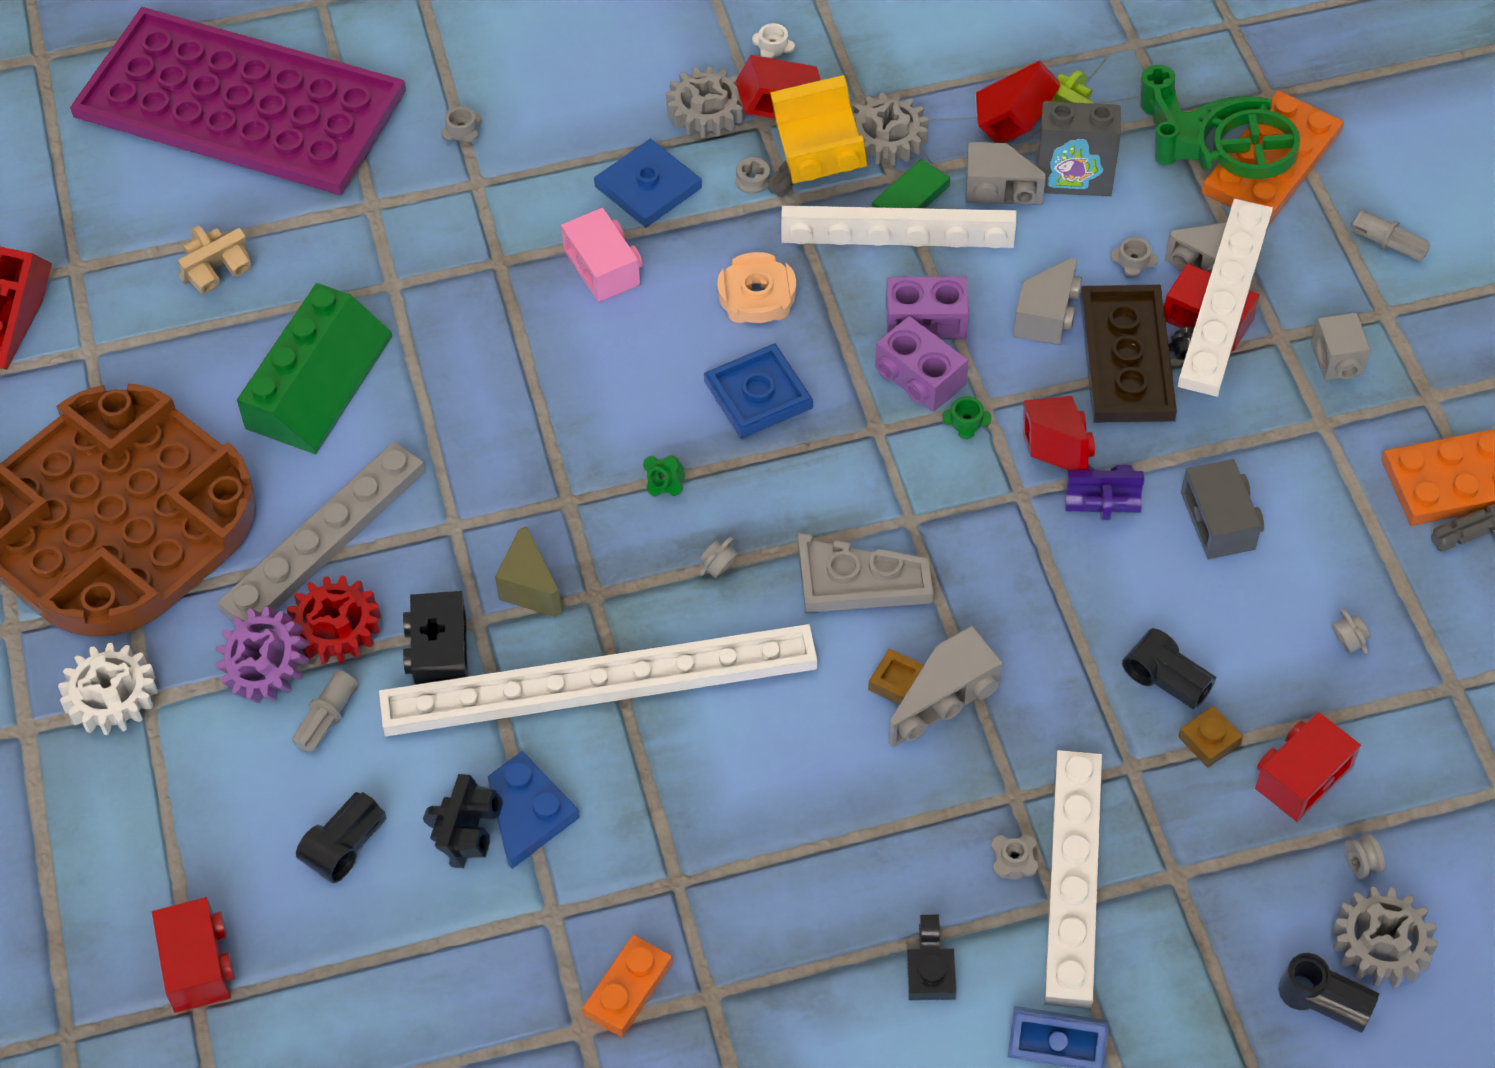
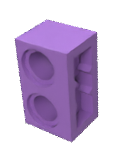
M967 276L887 277V333L910 316L940 339H967L969 318Z
M910 316L876 342L875 368L884 379L896 383L907 392L913 401L922 403L932 412H935L967 384L969 360Z

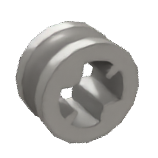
M756 157L741 160L736 168L735 183L737 188L747 194H757L764 191L769 185L770 167L768 163ZM751 173H757L754 178L749 177Z
M1372 834L1361 835L1359 842L1354 838L1345 841L1344 851L1346 859L1357 878L1363 879L1368 877L1370 871L1375 874L1384 871V855L1378 841Z

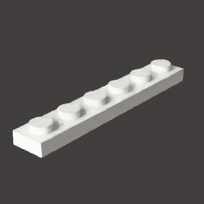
M1234 198L1181 370L1178 387L1218 397L1273 207Z
M782 206L781 243L1014 248L1016 231V210Z
M1057 750L1044 1004L1091 1008L1093 1003L1102 754Z

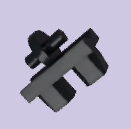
M458 774L451 798L444 797L441 806L426 808L423 816L424 822L433 828L430 839L436 842L435 847L449 857V865L454 868H464L467 858L486 857L490 845V835L484 827L477 826L480 818L495 819L499 817L503 804L501 797L495 789L478 786L473 777L466 774Z

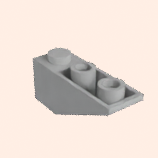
M973 626L959 632L934 648L890 720L888 743L891 747L905 740L910 742L917 739L930 725L941 719L947 721L955 717L962 710L963 706L977 698L979 700L986 699L998 689L1003 663Z

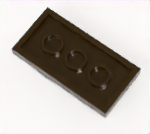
M1161 285L1081 286L1080 300L1093 423L1175 421L1177 409Z

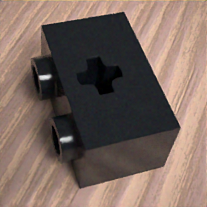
M462 591L410 595V612H403L405 638L411 637V648L403 649L405 674L413 675L415 685L468 677L467 619Z

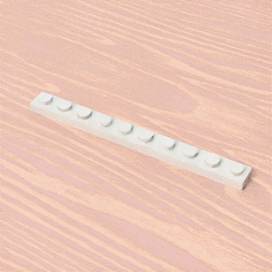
M810 624L385 689L379 690L384 735L387 737L817 669V656Z

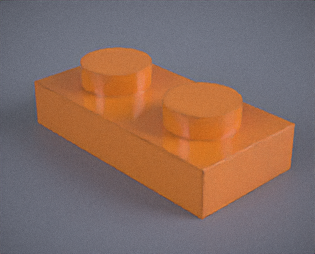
M633 934L582 1007L583 1016L623 1038L673 965L672 956Z

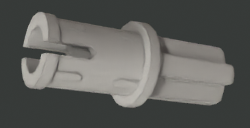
M1364 209L1360 210L1351 228V232L1380 244L1381 249L1386 251L1389 247L1417 261H1422L1430 249L1428 240L1399 228V222L1394 221L1391 223Z
M335 671L320 697L312 699L309 704L310 712L292 739L293 743L300 750L314 752L332 724L339 723L342 718L340 712L353 692L358 688V682L351 675L343 671Z

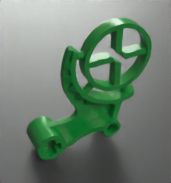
M1154 65L1142 72L1140 106L1144 112L1153 116L1154 123L1157 125L1155 160L1158 163L1169 165L1177 159L1197 160L1203 170H1208L1212 167V161L1217 160L1225 170L1239 177L1266 179L1286 172L1296 162L1300 146L1299 131L1287 117L1270 111L1272 99L1254 96L1228 97L1212 101L1195 111L1184 112L1178 107L1175 73L1172 69L1164 65ZM1248 124L1250 138L1222 140L1230 130ZM1258 124L1270 125L1285 133L1283 135L1264 136L1262 145L1258 144L1260 133ZM1216 127L1214 151L1209 152L1205 145V139L1210 131ZM1251 143L1255 144L1254 159L1256 165L1240 162L1227 153L1248 152L1251 149ZM1292 148L1282 159L1266 164L1263 150Z

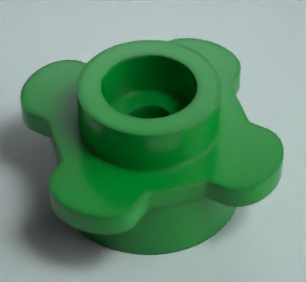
M965 396L955 400L951 410L943 412L942 420L944 424L952 425L958 431V435L961 438L970 439L974 437L975 431L980 427L990 425L991 414L984 411V407L978 399Z
M669 455L661 459L649 456L644 460L643 467L647 471L648 480L646 488L652 496H658L661 493H670L672 496H677L682 492L685 472L682 464L675 456ZM661 472L663 473L665 479H662Z

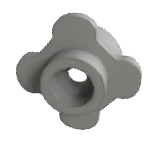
M454 107L445 115L446 127L441 130V135L447 141L455 139L457 141L473 142L478 138L476 130L477 125L482 122L481 116L468 107Z
M1139 237L1125 239L1121 243L1120 249H1113L1110 256L1114 263H1119L1122 266L1124 273L1129 277L1139 276L1140 271L1147 267H1155L1158 261L1157 255L1151 253L1150 244Z
M731 536L723 544L717 540L714 541L702 554L700 559L704 562V567L699 572L702 577L709 572L717 579L736 560L739 554L730 547V544L734 541Z
M1344 608L1341 609L1340 614L1342 618L1331 624L1341 645L1349 654L1358 649L1363 654L1368 653L1365 643L1366 639L1370 638V634L1365 624L1358 615L1351 618Z
M1023 834L1019 838L1008 839L1003 835L996 836L991 842V849L996 854L995 863L993 864L994 873L999 877L1013 880L1035 875L1038 871V863L1033 857V850L1036 847L1035 839L1027 834ZM1012 853H1016L1019 857L1017 859H1013L1010 855Z

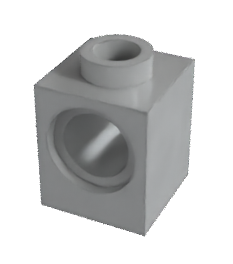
M1357 313L1317 318L1311 345L1324 381L1339 378L1351 379L1355 376L1364 375L1371 349Z

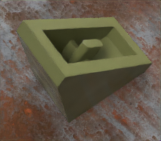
M527 526L518 530L495 576L499 600L553 617L561 615L559 590Z

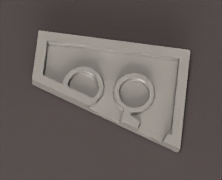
M798 533V551L805 613L933 603L934 594L928 558L883 549L869 552L850 548V543L835 540L833 545L813 541L811 535Z

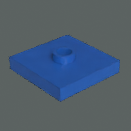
M651 138L594 177L595 187L645 228L702 188V179Z
M776 343L704 373L705 384L741 439L813 408L812 397Z

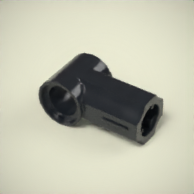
M1155 628L1149 629L1122 660L1125 672L1134 681L1144 686L1156 684L1192 709L1199 707L1204 702L1216 681V676L1179 653L1176 642L1167 633Z
M355 792L324 827L316 825L306 832L297 846L296 858L331 883L341 881L352 869L357 858V851L387 819L385 811L379 807L373 798L364 792Z
M1300 953L1293 957L1280 980L1278 988L1280 997L1289 1007L1297 1010L1313 1009L1361 1033L1364 1031L1373 1013L1380 994L1331 971L1324 959L1312 953ZM1295 976L1306 977L1314 987L1302 986L1298 983Z

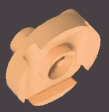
M751 252L739 255L732 259V265L725 271L722 269L718 276V299L721 306L728 312V317L731 321L735 323H765L785 319L790 314V307L796 298V277L794 271L787 263L785 267L781 263L776 262V256L764 252ZM758 283L764 290L755 292L750 289H752V284Z

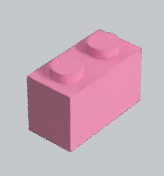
M603 207L561 224L564 252L598 303L640 285L639 268L643 266L641 256L634 245L629 247L625 241L620 223L616 219L611 220Z

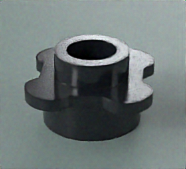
M1195 327L1182 328L1171 337L1172 342L1168 344L1169 351H1174L1176 359L1185 360Z

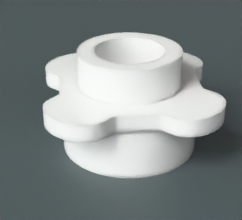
M770 23L764 25L752 37V43L761 50V57L773 59L774 57L781 56L783 53H792L795 48L794 42L788 40L787 29L780 24Z

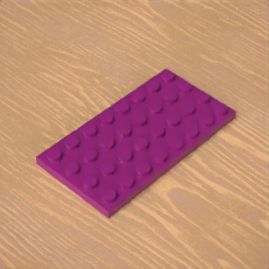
M141 7L72 103L70 109L73 117L342 195L406 92L405 80Z

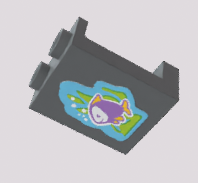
M1043 102L1039 152L1036 155L1035 166L1045 173L1044 193L1112 196L1121 137L1120 105Z

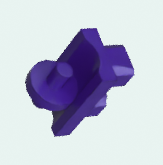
M1088 464V470H1068L1065 510L1100 512L1101 520H1110L1112 512H1141L1144 472L1134 471L1132 465H1116L1111 468V471L1094 470Z

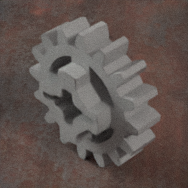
M708 66L706 72L701 73L697 67H694L693 75L688 76L682 72L679 74L680 82H670V91L666 92L668 118L674 119V126L676 128L685 125L687 135H691L697 130L700 131L701 138H705L708 131H713L718 137L721 136L722 128L733 131L734 121L743 122L744 110L735 82L738 77L737 75L727 78L726 69H722L719 73H713V67Z
M880 93L879 100L875 101L870 96L865 97V106L856 103L853 116L859 136H863L866 159L874 156L875 164L879 165L883 159H888L891 165H895L896 158L898 157L908 162L910 161V152L920 154L922 144H927L929 120L928 117H923L924 108L922 106L913 108L912 98L904 102L900 101V94L895 93L892 99H887L884 93Z
M1371 887L1367 899L1356 892L1352 896L1350 905L1342 904L1338 913L1339 919H1336L1332 928V933L1337 935L1333 949L1340 952L1346 951L1341 964L1343 967L1355 964L1358 967L1355 978L1358 980L1369 974L1373 976L1375 987L1380 986L1383 978H1389L1391 985L1394 988H1399L1403 975L1413 983L1417 980L1420 970L1427 971L1433 959L1430 955L1434 954L1438 946V941L1432 939L1437 927L1435 923L1423 922L1428 912L1426 907L1418 908L1417 910L1411 907L1414 898L1412 895L1409 894L1401 901L1396 899L1395 888L1390 887L1386 896H1380L1377 888ZM1356 922L1360 925L1358 931L1362 935L1358 940L1354 930ZM1411 934L1414 938V952L1410 950L1412 943L1408 939V936Z

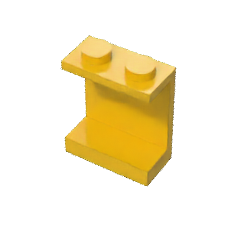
M844 75L770 92L774 116L793 184L867 167L864 140L862 135L859 136Z

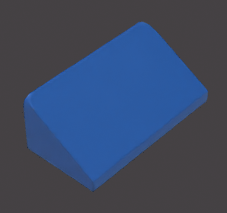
M1014 1006L1008 1057L1073 1068H1103L1109 1023L1103 1019Z

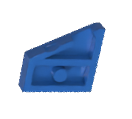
M523 751L487 776L490 789H495L503 801L497 820L507 863L511 869L580 818L578 808Z

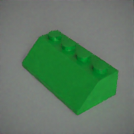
M315 283L237 398L244 428L316 455L391 340L392 332L351 294Z

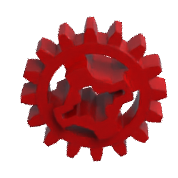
M328 576L323 578V586L317 587L312 582L307 583L309 593L304 595L296 592L294 598L297 606L287 607L288 615L293 617L292 621L304 628L299 636L309 641V646L303 649L304 655L311 659L316 654H319L321 664L324 665L329 661L330 656H336L339 664L344 663L345 654L351 653L356 658L360 657L359 646L372 647L374 643L371 634L380 633L381 630L378 620L381 618L379 605L375 601L374 593L372 590L364 592L362 582L359 580L348 586L346 576H341L337 584H331Z

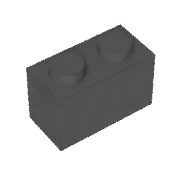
M1231 459L1186 468L1181 494L1207 560L1256 550L1260 532L1264 531V519L1259 507L1254 508L1252 504L1249 481L1245 474H1240L1235 460Z

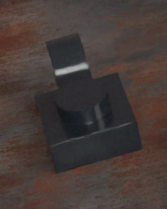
M939 914L920 915V949H907L908 999L955 1000L954 949H940Z

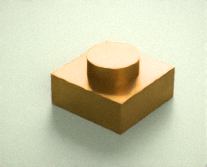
M889 648L871 676L868 690L900 705L924 664Z
M1212 706L1180 728L1178 738L1209 768L1239 747L1242 743L1243 735Z

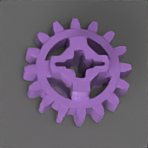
M265 606L262 613L251 608L248 609V620L244 621L237 616L233 618L234 625L236 626L233 632L223 630L222 635L228 641L226 645L216 646V651L223 654L224 659L216 663L215 666L216 669L226 673L222 677L221 682L231 687L232 693L244 699L248 698L256 703H260L263 697L275 701L277 700L278 689L287 693L292 691L291 685L288 682L292 677L302 679L303 675L297 668L299 664L309 663V658L301 654V650L309 646V641L299 636L304 628L292 621L293 617L281 610L277 612Z

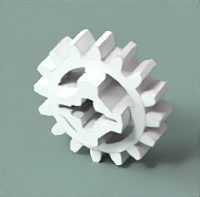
M108 643L105 652L99 653L94 646L90 647L91 657L84 659L77 655L74 657L77 668H65L63 670L67 682H62L58 685L62 695L60 702L65 713L69 714L72 723L75 726L83 723L88 733H91L97 725L101 727L104 735H109L112 725H118L122 732L126 731V721L132 718L134 721L141 722L143 719L139 710L141 708L152 709L153 703L150 696L158 692L154 682L156 677L151 664H147L143 653L140 652L133 655L129 645H125L120 652H116L113 643Z

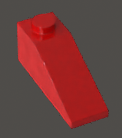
M1 246L0 369L7 370L43 301L52 263L33 253Z

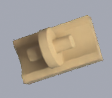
M197 225L190 230L193 241L183 245L187 255L178 259L181 270L178 272V276L184 285L191 282L202 295L219 285V278L213 269L225 264L233 277H238L251 269V261L245 249L246 237L240 228L222 236L217 228L205 233Z

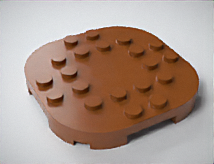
M128 384L127 390L115 389L106 391L105 386L101 385L81 391L67 398L56 406L60 414L57 419L0 463V582L45 620L70 633L84 636L117 635L142 627L158 618L238 549L248 535L254 520L256 508L255 494L246 464L238 451L229 442L223 446L175 408L172 398L156 389L138 384Z

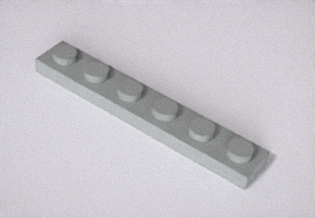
M396 442L390 444L217 602L220 612L232 621L236 616L246 621L248 620V609L253 608L262 613L266 606L277 610L426 472L424 462Z

